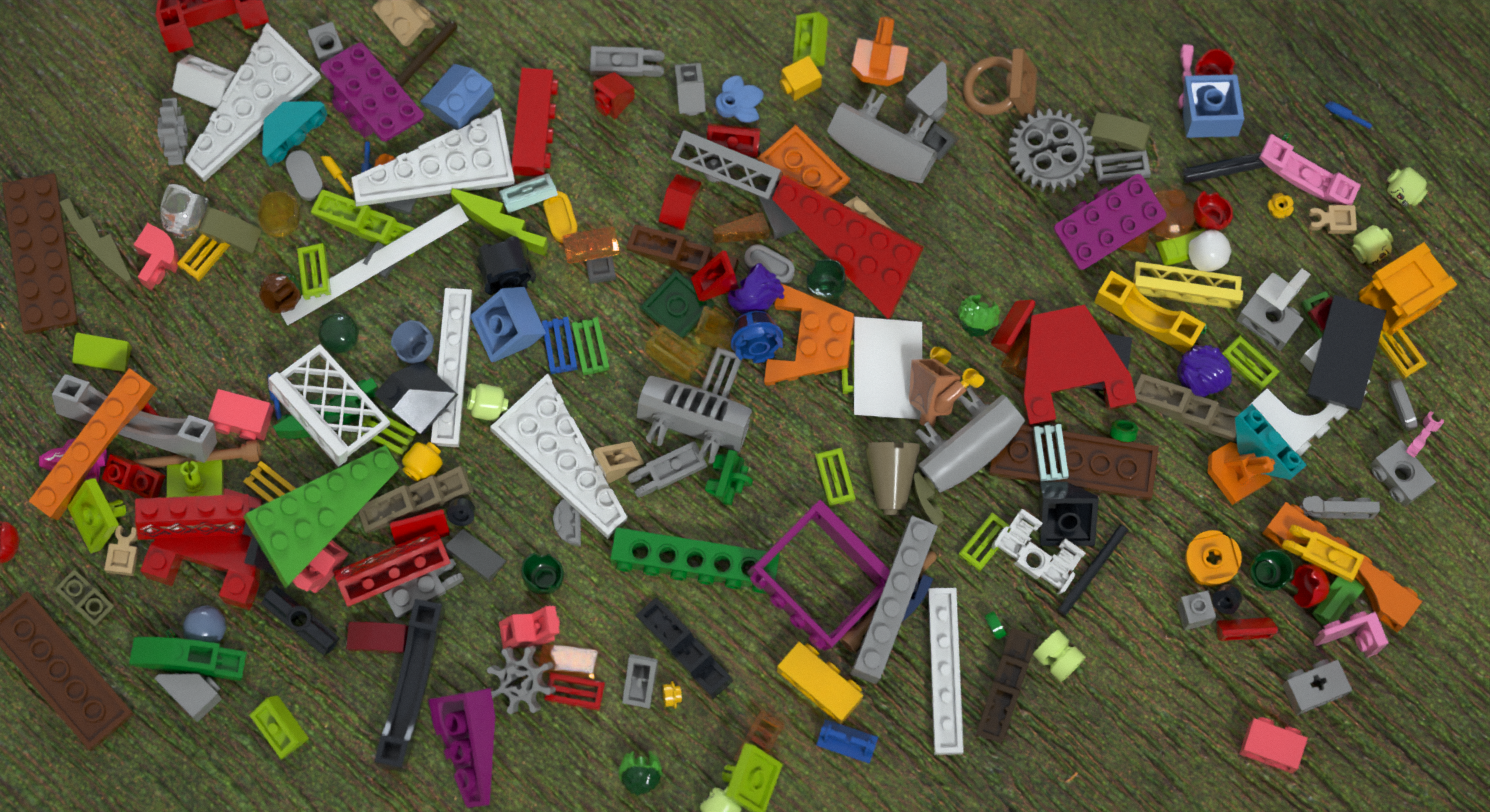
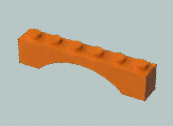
M129 368L30 498L29 502L50 518L59 520L98 458L117 434L144 408L158 388Z
M1285 502L1262 533L1282 549H1284L1282 547L1284 540L1293 541L1306 548L1307 540H1302L1289 532L1291 525H1298L1312 533L1315 531L1347 548L1350 547L1342 538H1335L1329 534L1327 528L1322 523L1307 518L1300 507L1295 504L1290 505ZM1367 556L1364 557L1355 579L1365 586L1364 591L1371 603L1373 613L1376 612L1380 621L1398 633L1406 625L1422 601L1417 598L1418 595L1415 591L1408 587H1402L1395 582V578L1385 570L1380 571L1372 565V561Z

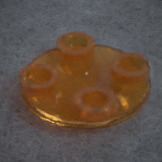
M1180 189L1162 190L1154 193L1167 216L1149 230L1157 236L1168 239L1177 238L1188 233L1193 227L1195 217L1193 215V204L1186 197L1185 193Z

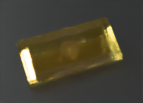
M664 325L659 327L645 347L647 354L686 381H689L706 355Z

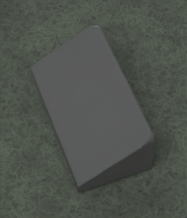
M776 183L769 200L755 195L774 240L799 231L795 222L772 200L778 183ZM761 185L755 188L766 192L768 185Z
M464 529L445 546L449 554L488 583L492 581L506 563V560Z

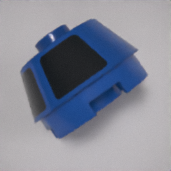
M763 311L748 312L741 315L734 323L731 348L741 361L745 358L752 359L753 363L765 362L767 359L774 358V352L779 347H783V332L768 313Z

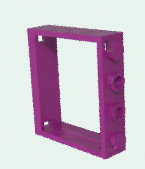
M821 500L813 504L747 571L751 576V582L758 589L765 590L770 596L771 603L778 609H783L790 616V622L796 628L803 629L810 636L809 641L816 648L823 649L824 651L832 648L881 597L890 572L875 554ZM811 519L877 584L829 635L763 570Z

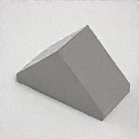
M630 654L622 703L650 709L658 671V659Z

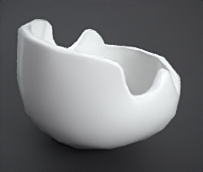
M1207 230L1190 241L1189 257L1192 264L1199 271L1212 272L1222 268L1229 261L1231 247L1228 239L1220 231Z

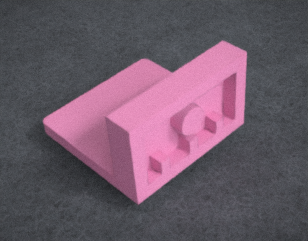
M1365 611L1349 617L1350 620L1343 624L1338 620L1325 625L1324 629L1318 632L1319 636L1313 641L1316 647L1356 633V645L1360 652H1364L1366 658L1378 654L1388 644L1376 612L1367 615Z

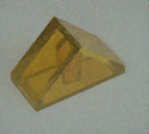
M704 306L695 331L696 343L714 349L719 347L734 352L731 348L734 323L710 307Z

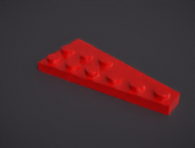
M782 175L772 200L885 317L890 319L924 246L788 175Z

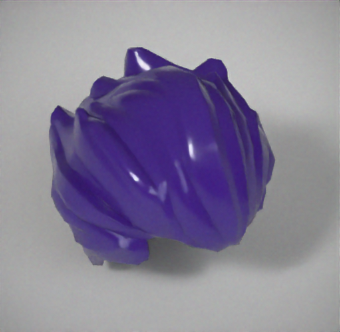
M757 263L751 268L747 277L740 281L741 289L728 293V302L740 314L752 311L765 312L777 298L783 299L785 297L783 294L784 288L780 284L781 281L776 279L775 274L770 273L761 263Z
M1194 345L1192 350L1183 354L1177 367V376L1181 385L1191 389L1195 396L1205 397L1209 394L1221 392L1232 381L1230 363L1220 352L1219 348H1213L1212 345Z

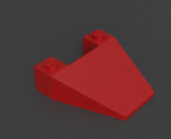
M158 0L155 14L169 54L194 46L189 30L191 27L239 13L244 30L270 22L263 0Z
M1085 304L1031 316L1022 403L1028 426L1053 422L1057 419L1051 393L1101 383L1107 410L1134 405L1137 402L1131 374Z
M224 488V495L242 494ZM249 496V508L256 509L262 506V499ZM246 535L155 539L149 546L140 570L147 579L173 586L183 559L225 572L227 574L219 597L224 603L249 611L260 586V570L244 563L251 538Z

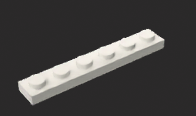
M445 288L437 375L457 392L458 396L433 423L431 443L435 446L459 447L473 296V292L470 289Z
M929 588L928 606L934 755H962L963 733L956 588Z

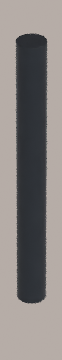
M1119 524L1058 607L1057 612L1062 616L1066 617L1129 530L1124 525Z

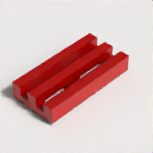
M550 672L547 686H554L555 692L596 700L594 703L549 694L545 695V701L600 711L605 682ZM554 681L598 688L595 693L554 685Z

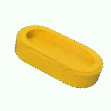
M557 191L558 195L544 200V211L553 238L560 243H568L577 235V223L568 196L563 192Z

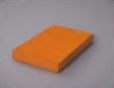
M797 125L793 126L757 158L760 162L780 169L783 175H788L830 198L850 182V178Z

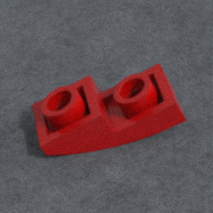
M110 454L101 479L121 490H130L144 498H158L165 475L135 461Z

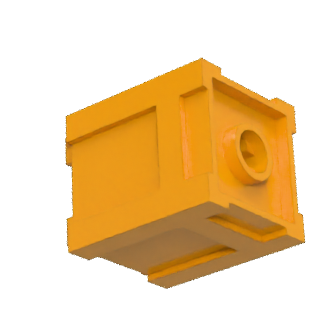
M1425 242L1375 272L1370 284L1358 293L1360 296L1359 300L1363 304L1387 311L1382 330L1384 332L1387 331L1390 336L1437 307L1442 302L1441 298L1457 285L1431 254V250Z

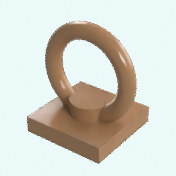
M1013 49L1012 60L1000 56L985 58L968 71L963 83L964 99L971 109L983 115L1000 114L1015 105L1024 119L1027 118L1028 114L1034 118L1037 69L1024 49ZM991 67L1005 68L1010 72L1007 74L1006 79L1008 97L992 105L979 102L973 92L974 82L978 75Z

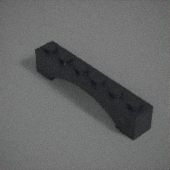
M419 599L414 601L396 691L386 725L380 736L374 760L379 768L406 773L445 615V609L442 604Z

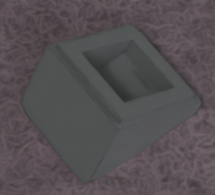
M935 123L922 142H924V145L936 150L938 154L937 159L941 160L957 143L959 138L942 124Z

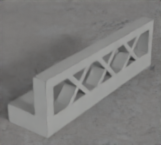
M683 130L671 158L674 162L767 200L770 199L776 183L779 184L783 175L780 169ZM684 145L695 149L698 157L691 160L681 158L680 154ZM710 156L721 160L723 166L710 170L706 167L703 159ZM701 161L702 166L695 164V162ZM734 166L745 170L747 176L734 180L730 177L728 169ZM725 170V173H726L727 176L722 175V174H720L719 172H722V171ZM761 176L770 180L766 192L756 189L752 179ZM749 180L751 186L746 185L743 182Z

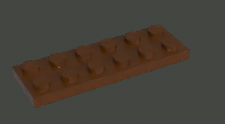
M56 174L2 183L24 334L79 325Z
M1021 426L1011 441L991 460L989 475L1040 483L1033 434L1035 426ZM1062 431L1069 477L1068 479L1041 482H1068L1086 491L1148 501L1152 500L1159 446L1136 442H1122L1116 439ZM1051 433L1057 473H1061L1055 433ZM1041 434L1047 475L1051 474L1045 434Z
M28 591L0 613V647L90 752L135 715Z

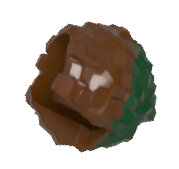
M281 271L273 272L267 275L260 285L259 297L265 308H269V311L272 313L280 314L292 311L301 299L302 286L300 281L297 280L296 275Z

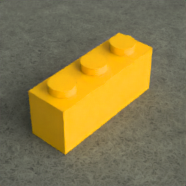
M798 642L777 666V672L834 721L842 724L862 701L863 695L860 693L862 689L851 679L848 681L844 680L839 675L840 670L829 661L825 664L817 657L819 655L818 651L811 645L806 644L804 646Z

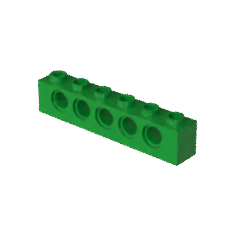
M616 527L610 560L611 566H616L615 569L618 571L632 572V569L642 570L643 574L657 577L661 573L670 575L671 579L686 581V578L697 579L698 583L704 585H713L714 582L724 583V586L730 589H741V586L752 588L753 592L767 594L764 589H758L751 582V576H746L741 571L747 565L753 566L767 551ZM638 548H643L647 550L648 555L643 559H637L633 556V552ZM669 552L675 556V559L671 563H664L660 560L661 555ZM780 553L763 568L775 582ZM691 557H699L702 560V564L699 567L693 568L687 564V561ZM719 561H725L730 567L725 572H719L714 566Z

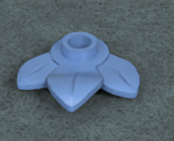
M733 76L723 83L722 93L717 96L715 106L717 112L723 117L734 116L741 122H753L759 119V114L754 107L761 102L764 93L756 86H744L740 76Z

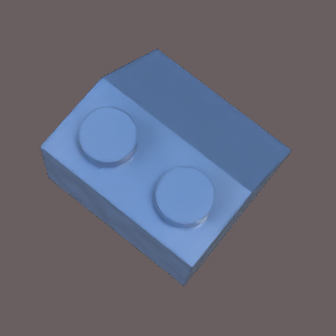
M454 64L420 102L452 128L459 130L469 125L495 95L491 82L472 68Z
M1237 75L1185 76L1183 120L1186 138L1239 135L1244 122V114Z
M525 287L502 288L471 314L472 322L491 362H496L530 347L546 334Z

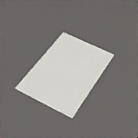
M854 317V415L920 419L921 411L910 404L909 392L911 362L914 359H922V322Z

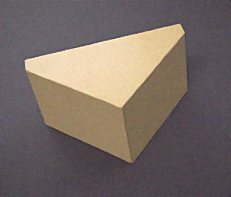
M632 441L596 448L593 451L595 462L601 468L608 484L644 465Z

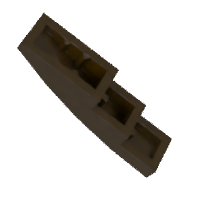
M1011 627L976 735L1001 744L1003 743L1038 635Z

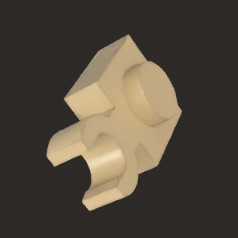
M1328 205L1327 212L1319 208H1313L1308 213V216H1315L1319 219V222H1311L1309 225L1310 230L1317 231L1323 226H1328V234H1355L1357 231L1355 205Z
M118 526L115 530L118 544L109 543L104 570L106 573L134 576L139 551L137 547L132 546L137 540L136 528L132 527L130 536L123 537L124 528Z

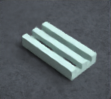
M549 173L499 191L508 213L558 195Z
M1061 424L1034 427L1033 434L1040 482L1068 479ZM1051 433H1055L1061 473H1057ZM1041 434H1045L1051 474L1047 475Z

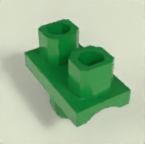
M728 450V454H716L713 469L722 472L720 480L709 478L705 487V491L709 495L718 498L723 504L732 506L735 493L741 494L744 486L750 487L753 484V479L747 476L749 468L743 466L745 460L737 455L738 452L734 450Z

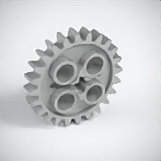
M1048 109L1046 116H1043L1041 111L1038 110L1035 119L1028 114L1026 118L1027 123L1020 120L1018 124L1019 129H1013L1012 136L1014 138H1010L1008 144L1011 146L1008 150V155L1014 156L1010 160V165H1018L1015 168L1014 174L1023 173L1021 182L1030 179V188L1040 184L1041 192L1045 190L1046 186L1050 187L1052 193H1054L1056 186L1065 191L1066 183L1071 187H1075L1076 179L1082 181L1084 178L1083 172H1089L1090 166L1088 164H1091L1094 158L1090 155L1094 151V146L1089 145L1092 141V136H1085L1088 130L1087 127L1079 129L1080 119L1075 122L1070 121L1071 113L1063 118L1061 110L1057 112L1056 116L1052 115L1051 109ZM1060 132L1064 134L1065 138L1058 139L1053 133ZM1036 139L1040 142V145L1033 146L1028 140ZM1070 156L1074 161L1068 163L1061 157ZM1045 163L1048 165L1049 168L1043 170L1040 169L1036 164Z

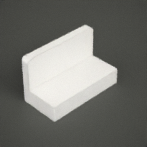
M188 55L177 64L173 91L218 109L225 90L231 84L236 73L195 56Z
M1301 269L1288 283L1275 273H1272L1258 288L1256 293L1283 311L1311 274Z

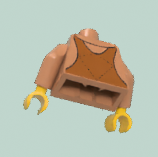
M940 347L931 349L930 359H914L911 362L909 401L911 405L921 411L919 423L923 426L929 422L934 427L937 416L949 415L952 412L955 400L967 391L965 388L969 385L978 388L984 382V377L972 368L964 371L963 380L960 382L961 376L945 366L951 358V353Z

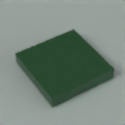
M675 270L640 306V311L680 344L715 308V303L710 299L699 301L693 284Z

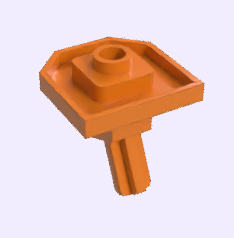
M888 16L879 18L874 41L859 38L857 40L851 71L862 82L890 86L903 80L909 48L892 45L893 41L891 39L895 23L893 18Z
M1229 442L1208 456V474L1229 502L1234 505L1272 481L1269 475L1261 473L1272 472L1275 461L1268 456L1256 457L1255 453L1240 455L1237 444Z

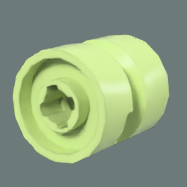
M1056 630L1033 653V656L1043 666L1049 665L1050 673L1061 683L1086 657L1075 646L1070 647L1068 645L1069 640L1059 630Z

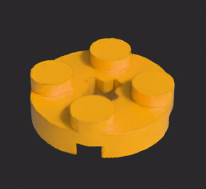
M1216 530L1198 534L1188 545L1185 554V564L1190 575L1198 584H1205L1207 586H1220L1228 583L1237 574L1242 560L1241 551L1236 541ZM1209 552H1213L1215 556L1220 557L1216 565L1207 562L1206 558L1209 556Z

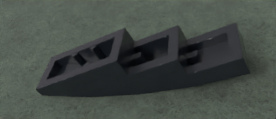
M654 598L635 615L661 646L712 699L733 682L732 677L693 637L691 631L657 598Z

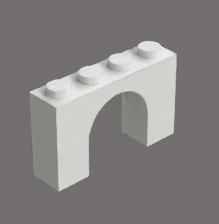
M1321 338L1304 353L1299 361L1311 373ZM1268 389L1251 403L1299 456L1303 455L1311 447L1309 441L1314 436L1320 438L1330 429L1328 423L1333 418L1338 421L1349 411V409L1326 403L1325 409L1318 414L1311 416L1299 415L1290 411Z

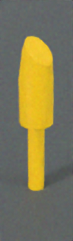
M320 156L333 178H337L349 195H352L353 190L343 178V172L330 156Z

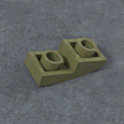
M1097 112L1090 136H1092V140L1117 143L1119 148L1145 152L1151 126L1129 118Z
M209 207L206 210L199 232L218 243H227L245 254H253L261 229L230 214Z
M917 472L912 480L915 501L923 519L937 525V531L943 525L944 520L942 517L944 515L935 503L932 505L929 503L934 498L935 486L927 476L922 477Z
M75 569L55 588L66 601L94 626L115 607Z

